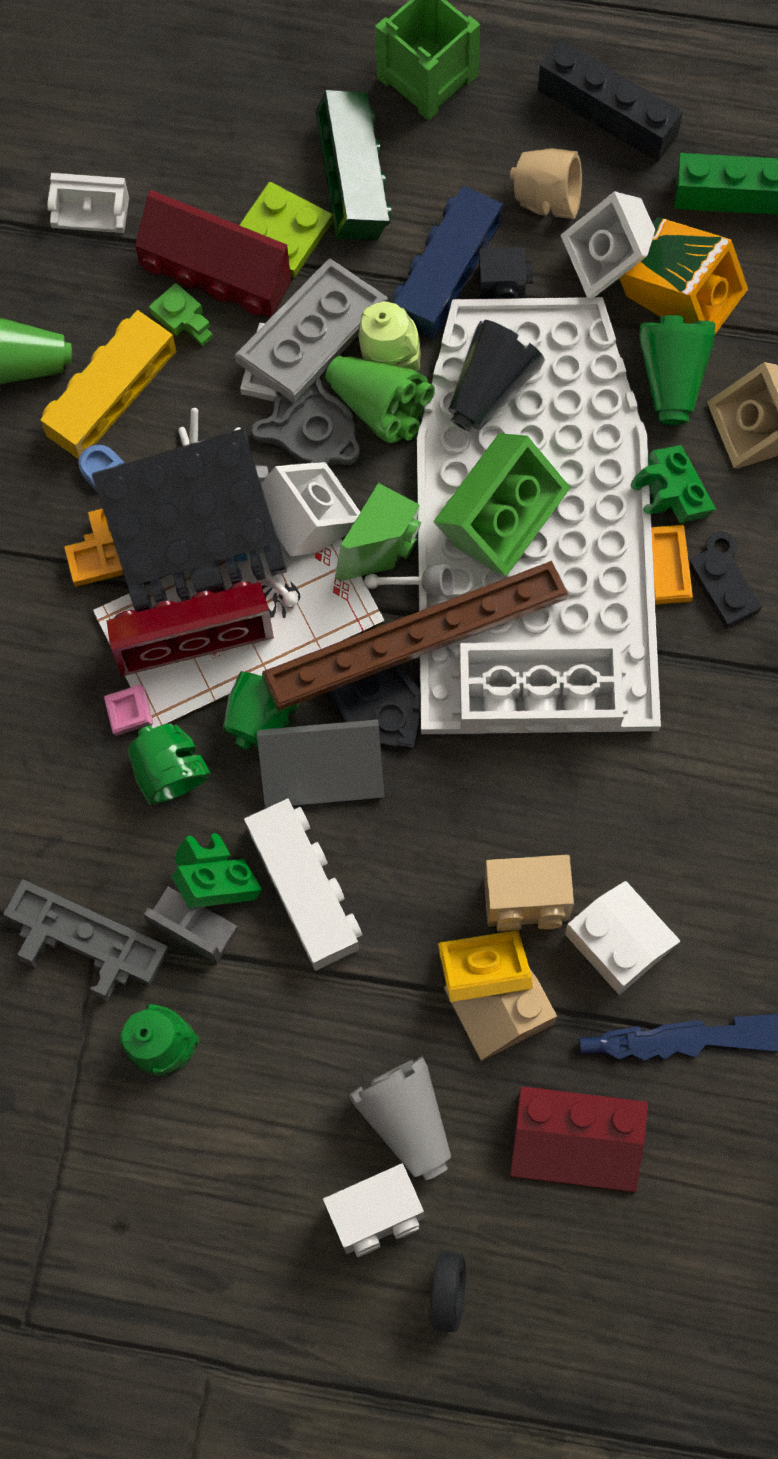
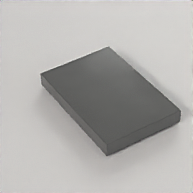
M378 719L257 730L265 808L285 799H289L293 806L385 797Z

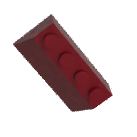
M150 190L148 193L135 244L139 264L145 270L156 275L162 273L170 276L184 287L202 289L216 300L234 302L253 315L263 314L271 318L275 314L291 284L287 244L153 190Z
M248 581L239 582L232 585L229 590L217 593L203 591L193 595L189 600L177 603L175 601H163L156 604L153 609L141 612L135 610L123 611L117 614L115 618L106 620L111 650L122 677L274 638L269 608L261 582L253 584Z

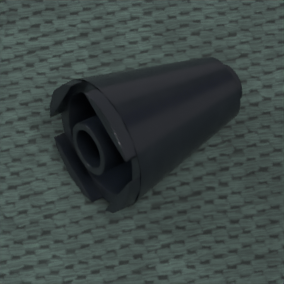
M484 320L483 323L480 321L475 328L448 407V411L453 415L451 421L468 432L472 428L481 430L541 369L545 362L543 354L529 342L525 348L517 340L519 336L517 333L490 320Z

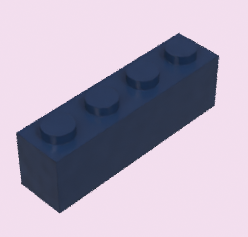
M462 186L456 198L451 196L447 201L443 211L444 219L439 227L434 225L430 230L425 243L427 248L422 256H415L408 271L409 278L404 286L398 285L391 299V303L397 304L401 309L404 308L414 321L419 334L432 340L436 337L449 314L452 300L458 299L479 262V248L488 247L501 225L503 203L466 186Z

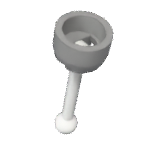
M436 564L428 567L423 572L422 577H378L376 574H368L364 579V583L369 589H375L378 585L422 584V587L434 596H449L454 589L455 577L450 565Z

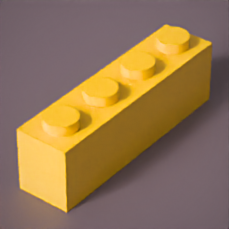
M139 310L130 319H124L118 325L115 336L108 344L100 346L91 358V363L85 370L71 378L67 385V390L57 401L54 400L47 405L40 419L46 436L79 459L81 453L86 448L96 445L176 353L173 334Z

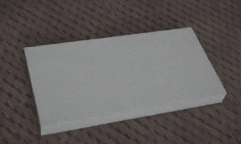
M329 258L235 354V362L295 403L328 368L331 361L339 356L358 337L361 315L364 309L376 303L388 302V297Z

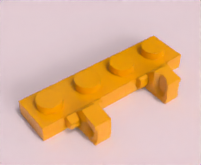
M103 509L88 512L93 533L84 535V542L64 546L75 587L124 575Z

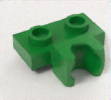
M682 445L653 450L648 455L649 466H646L636 474L630 484L633 490H641L649 485L652 503L644 506L643 511L646 514L664 512L671 507L679 523L709 517L716 510Z
M216 833L210 836V843L205 848L201 847L194 837L187 836L176 851L174 860L178 867L173 873L172 879L188 908L256 900L262 891L245 859L227 860L230 853L221 837Z

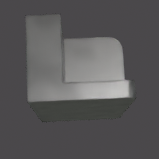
M170 887L166 888L153 910L147 907L143 913L149 925L218 964L238 931V927L205 907L188 908L181 893Z

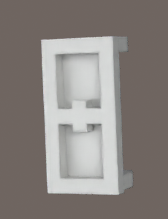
M51 173L48 211H51L50 224L52 228L124 233L129 203L125 178Z

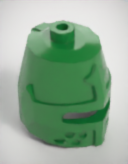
M240 671L228 697L223 729L236 738L235 746L244 750H249L250 746L258 748L257 730L289 727L291 721L288 720V715H295L300 703L277 711L262 676Z
M163 724L155 728L146 726L138 731L139 737L128 748L136 782L149 805L164 803L178 798L201 786L211 775L201 755H194L196 746L192 739L177 725Z
M148 1004L146 1009L131 1015L125 1023L122 1033H120V1046L127 1058L142 1071L161 1077L179 1071L186 1065L200 1042L199 1036L195 1034L191 1026L180 1015L169 1008Z

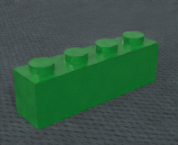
M680 153L675 176L674 209L778 215V158Z

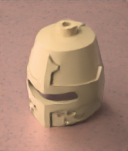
M554 148L523 152L517 167H512L510 171V181L514 182L515 199L520 202V206L539 215H547L551 208L555 217L575 219L580 205L582 169L578 152Z

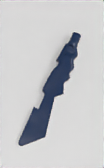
M778 1014L733 1017L734 1025L706 1027L701 1020L665 1024L647 1031H641V1026L608 1031L603 1036L578 1038L579 1053H605L617 1060L631 1055L646 1061L655 1056L665 1060L675 1052L695 1058L705 1045L777 1052Z

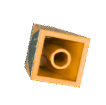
M657 217L653 222L655 232L647 257L619 278L626 296L660 317L666 315L682 316L683 323L693 324L695 321H712L715 323L716 334L748 290L732 240Z

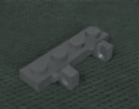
M22 879L3 914L5 919L23 927L19 935L26 940L17 954L21 959L20 961L36 967L35 959L38 954L44 953L47 945L55 949L57 943L95 960L94 967L100 970V980L97 986L91 987V993L107 1002L118 982L126 986L130 977L151 986L169 951L168 946L24 879Z

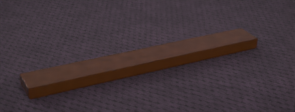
M549 561L262 671V678L277 711H280L567 600L569 593L553 562Z

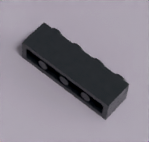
M560 39L540 64L538 90L655 161L659 162L678 137L683 111Z

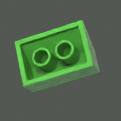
M498 433L433 522L456 548L499 575L507 577L571 487L527 435Z

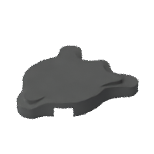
M320 377L295 403L283 395L277 396L274 401L272 416L259 420L252 425V438L256 442L277 445L300 464L326 462L328 466L335 464L351 465L360 457V446L355 439L353 414L340 399L324 390Z

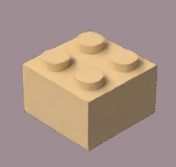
M570 855L486 860L484 886L488 927L497 926V931L509 932L522 929L521 925L538 924L539 929H555L562 927V922H569L574 905Z

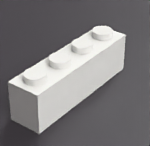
M285 799L245 818L247 830L314 970L323 968L358 951L357 938L362 936V932L354 915L351 913L345 916L339 902L345 900L336 878L328 880L322 866L328 864L319 843L316 842L311 845L305 834V831L310 829V826L301 807L293 809L289 799Z

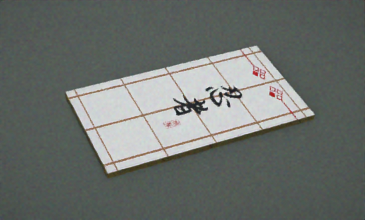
M342 539L337 540L315 554L292 557L280 545L287 572L274 577L288 592H294L298 596V603L294 607H287L283 603V597L266 579L257 581L252 573L249 561L236 562L242 574V582L248 581L252 584L261 582L269 608L274 638L125 676L130 687L137 685L145 687L154 723L149 726L155 728L163 724H172L229 697L240 671L262 676V671L384 624V616L380 613L361 576L344 581L335 578L340 546L343 542ZM263 547L259 548L258 552L262 564L270 572ZM225 559L218 560L225 588L229 590L232 583ZM190 569L183 572L192 598L197 592ZM173 574L161 578L160 580L167 594L168 601L181 602L176 592ZM148 584L146 585L151 599L152 607H154L156 605L155 598L151 590V585ZM130 594L93 610L94 617L99 622L109 644L106 620L115 618L117 614L123 611L134 610Z

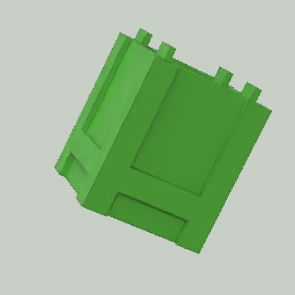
M409 0L389 19L385 17L375 26L377 78L386 86L390 84L418 108V113L428 121L438 113V107L465 83L469 85L478 77L480 24L471 16L466 17L446 0Z

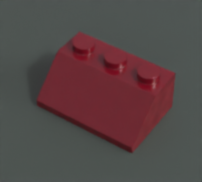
M521 1086L518 1098L510 1177L636 1193L644 1149L648 1102Z

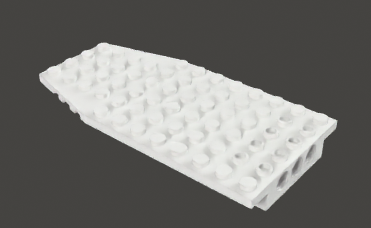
M586 297L452 300L438 361L433 373L432 385L435 387V394L431 402L424 408L422 423L417 435L418 504L420 505L418 521L421 522L418 530L419 577H422L423 572L430 566L448 564L453 569L455 584L453 592L449 596H434L428 593L422 587V584H419V611L549 561L553 562L569 595L567 600L420 656L421 734L659 731L661 720L651 514H646L643 511L644 506L650 504L649 485L641 490H633L630 486L636 474L648 466L647 433L637 411V402L626 377V368L616 346V337L603 297H594L593 299ZM484 320H490L519 335L517 340L525 348L529 342L543 354L545 362L541 369L481 430L472 428L468 432L451 421L453 415L448 411V407L475 328L480 321L483 323ZM498 433L527 435L571 487L507 577L499 575L456 548L433 522Z

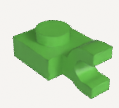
M177 283L149 306L151 315L175 336L185 329L202 347L213 338V334L207 329L210 327V322L201 315L203 313L201 304Z

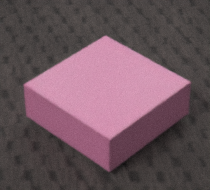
M137 685L104 696L113 734L119 736L154 724L144 686Z

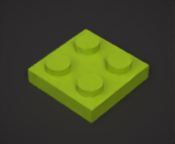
M269 182L240 226L287 244L291 277L295 278L332 224L333 218L331 213Z

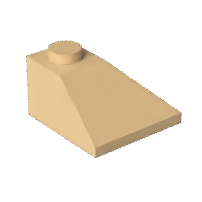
M531 970L533 989L451 1002L480 1061L555 1024L557 1015L538 979ZM444 986V990L449 998L447 986Z

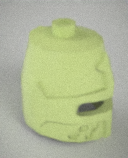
M386 301L366 307L361 315L358 334L363 359L418 371L420 369L421 357L418 331L414 321L404 308L401 309L397 304Z

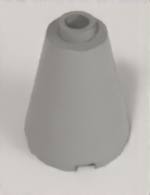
M423 1056L419 1057L415 1062L413 1060L408 1061L372 1080L371 1087L365 1090L359 1087L349 1094L352 1104L414 1177L423 1175L425 1180H429L448 1169L445 1162L451 1158L430 1073Z

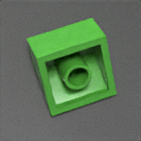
M378 483L340 546L335 578L344 581L394 569L400 557L407 559L416 544L417 538L415 536L421 526V522L416 520L420 505Z

